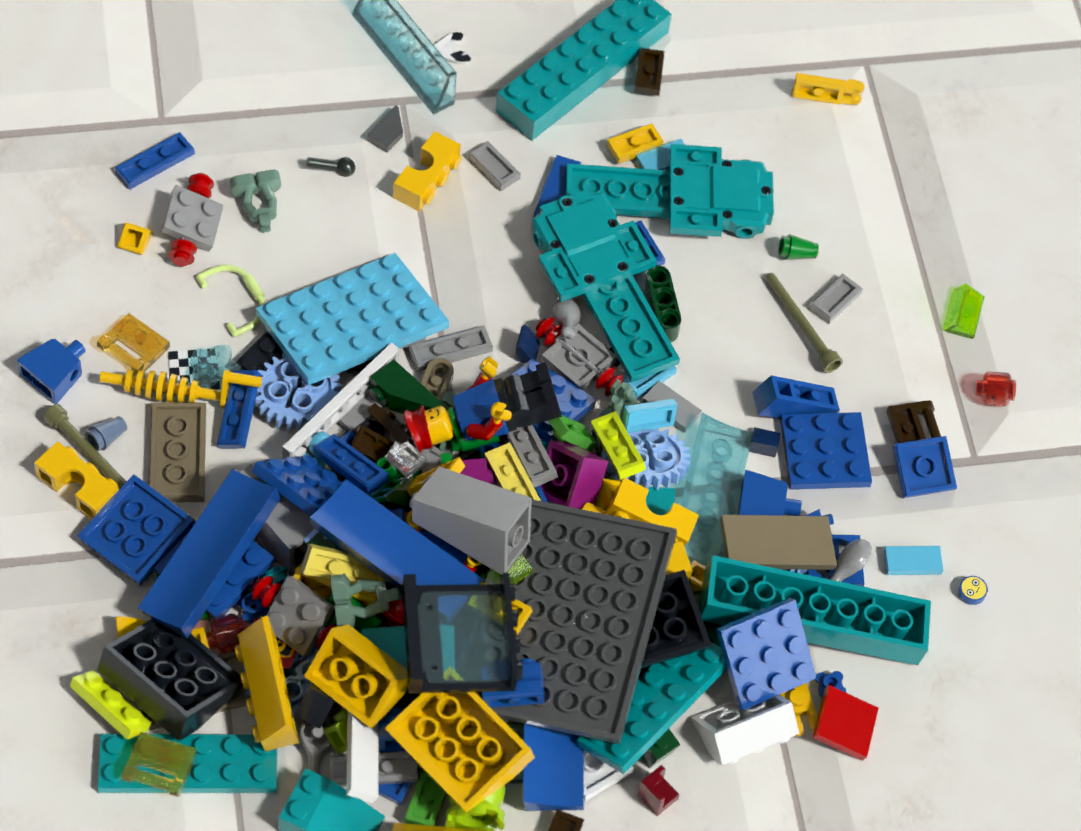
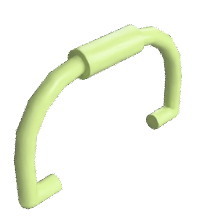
M223 264L215 266L196 275V279L201 287L206 288L208 284L204 278L221 271L235 272L242 276L244 283L254 299L258 301L259 306L266 304L264 300L265 295L254 277L235 265ZM256 316L253 321L238 329L234 327L232 322L228 323L226 327L233 337H237L253 329L261 321Z

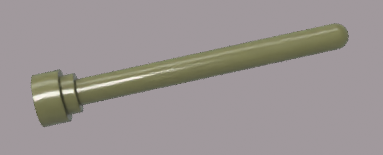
M768 273L766 281L818 352L820 366L826 373L837 370L843 363L837 351L826 347L775 274Z
M60 404L51 406L45 412L43 419L51 427L61 429L107 478H111L117 483L120 489L127 481L68 421V413Z

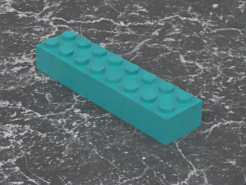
M616 0L497 93L496 112L533 141L639 57L640 48L649 49L668 34L672 13L655 0Z
M712 555L704 571L700 614L705 622L727 625L783 600L793 598L797 603L807 643L918 665L928 651L930 600Z

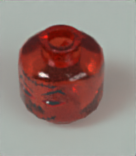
M987 371L982 380H977L976 395L981 396L984 405L1008 406L1010 401L1015 400L1016 380H1012V376L1006 372Z
M231 613L212 620L209 625L210 631L205 633L210 648H217L220 654L236 651L235 646L240 645L238 634L247 628L244 618H238L236 614Z

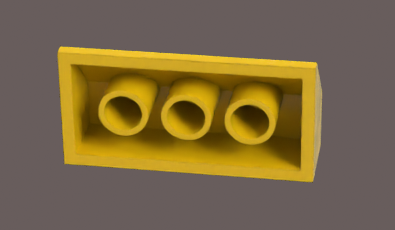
M264 616L238 634L240 645H236L235 650L239 663L244 662L245 671L241 672L244 689H250L251 698L246 699L250 716L255 715L257 725L252 726L255 742H261L264 751L297 744L299 739L276 635L269 617Z

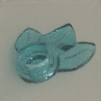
M217 345L211 348L210 351L198 348L193 352L190 364L194 369L192 373L193 379L199 382V386L211 387L215 385L218 379L223 378L224 370L233 372V370L241 369L239 364L230 362L232 357L231 346Z

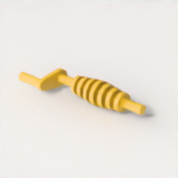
M128 370L124 375L101 371L100 382L122 385L124 391L128 393L134 387L135 395L141 396L143 389H146L145 397L152 399L153 393L156 391V401L162 402L164 394L167 393V402H173L175 394H177L178 402H184L186 396H189V403H195L196 399L202 398L220 401V407L224 408L230 383L261 388L262 377L230 372V370H224L221 390L202 388L196 380H192L190 386L188 385V378L182 377L180 384H178V376L175 374H171L169 382H167V372L163 371L160 372L158 380H156V371H149L148 378H145L144 370H139L137 377L134 376V370Z

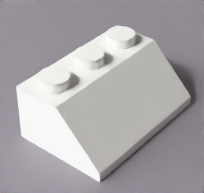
M777 695L745 710L739 709L736 700H732L691 717L710 756L722 765L734 764L741 757L748 754L761 753L765 750V747L775 743H785L790 740V737L799 734L792 702L781 695Z

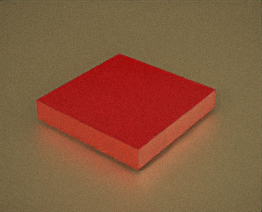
M828 685L824 689L812 738L863 761L868 756L879 708Z

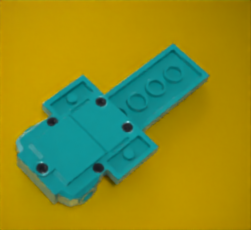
M671 144L670 171L567 163L566 195H572L585 189L590 194L602 193L612 204L616 215L669 218V233L721 237L724 229L735 233L740 238L749 239L756 236V234L763 233L766 225H771L774 214L773 172L767 171L763 162L748 159H722V147Z
M587 189L572 195H564L558 200L540 206L539 214L533 218L531 231L536 247L545 252L539 255V264L561 302L579 295L583 296L630 382L632 383L678 365L680 358L633 277L637 273L656 267L657 263L655 256L634 220L620 225L615 210L605 195L602 193L590 194Z

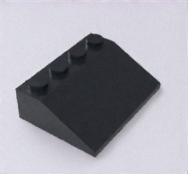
M685 569L667 574L665 577L641 668L712 647Z
M153 619L105 645L97 668L101 675L178 741L200 729L243 687L241 676L191 633L188 638H185Z

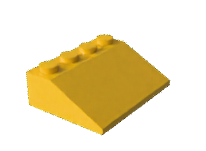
M450 667L443 673L444 680L447 682L463 681ZM475 692L422 693L385 728L466 813L512 780L535 758L531 748Z

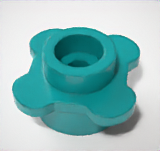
M276 566L268 570L264 576H271L273 578L272 585L276 583L283 585L287 578L286 571L288 568L287 566L281 568Z

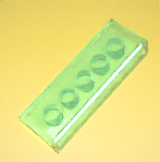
M358 0L352 16L434 115L454 105L456 71L398 1Z
M703 412L680 506L699 515L690 539L684 546L689 562L691 564L695 560L707 567L712 555L718 556L719 551L723 549L721 546L723 541L720 525L721 516L735 515L753 432L732 427Z

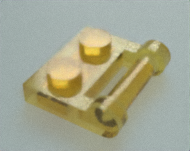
M128 313L112 330L99 338L97 347L102 351H108L130 366L131 370H134V373L137 375L139 370H148L170 348V341ZM118 340L142 358L137 359L115 342Z
M140 732L129 761L124 767L122 780L130 783L132 780L170 791V795L179 797L196 757L197 750L193 747ZM138 766L148 767L176 777L173 780L139 770Z

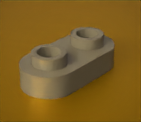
M444 358L433 359L429 362L421 384L440 401L445 393L448 392L453 380L454 367L452 363ZM436 374H443L444 376L439 377Z

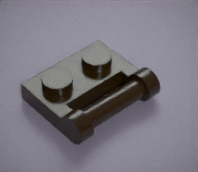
M926 400L888 406L886 413L897 444L926 439L918 414L924 417L930 438L941 437L933 413L935 408L932 401Z

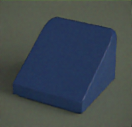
M523 325L516 344L515 359L516 361L527 363L532 358L536 360L540 342L527 325Z
M754 427L749 452L776 457L781 433Z

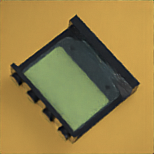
M503 573L501 584L416 585V574H404L401 590L409 693L515 691L518 680L523 678L522 662H517V653H520V636H515L514 627L518 626L517 610H512V601H515L516 591L515 584H510L509 573Z

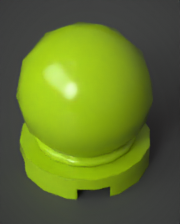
M505 785L467 813L447 793L448 802L451 807L446 810V827L493 831L495 828L503 830L505 813L500 807L504 800Z

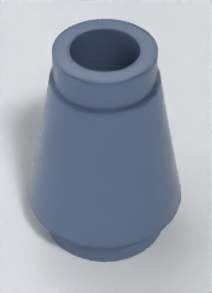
M117 416L89 427V431L85 433V439L97 451H104L127 430V424L122 417Z

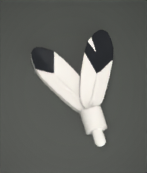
M461 32L451 33L434 46L423 47L422 50L416 52L417 55H423L424 57L435 55L458 64H467L471 61V57L467 53L453 49L463 39V33Z

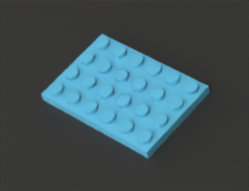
M396 253L256 307V316L307 385L376 358L390 343L401 348L449 328L447 317Z

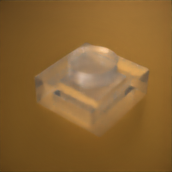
M407 441L389 451L386 460L406 477L422 468L427 458Z

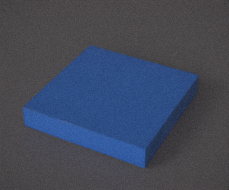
M946 436L898 443L892 446L903 499L957 489Z

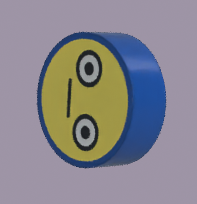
M977 576L964 578L958 589L960 598L970 605H977L983 602L988 592L986 582Z

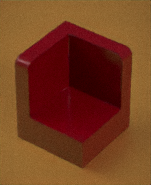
M662 765L640 782L637 795L656 816L660 815L677 801L680 795L664 779L666 769Z

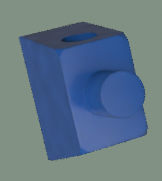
M50 339L17 359L19 375L52 403L57 404L81 377L82 367L79 357L86 350L78 340H74L65 347L56 339Z
M745 470L741 485L738 515L784 516L785 514L800 516L802 501L786 498L788 487L786 482Z

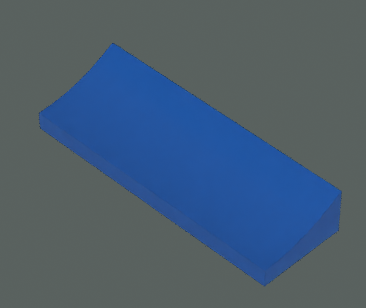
M232 469L138 606L139 612L181 636L188 638L281 500L277 488L254 480Z
M345 480L335 493L310 516L311 527L394 588L401 590L404 574H416V585H480L483 582L481 577L348 480ZM472 596L439 597V621L449 626Z
M524 724V742L531 748L535 757L524 768L523 803L525 811L584 810V750L578 746L577 739L580 737L579 735Z

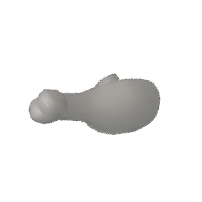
M572 299L563 302L557 300L552 306V312L557 319L556 321L563 326L561 335L571 340L576 334L573 327L580 322V308Z
M857 539L849 543L839 555L836 570L830 580L842 582L847 577L863 569L871 555V544L865 539Z
M328 716L320 729L315 726L306 725L303 722L300 728V739L308 754V770L320 774V758L331 744L323 730L332 723Z

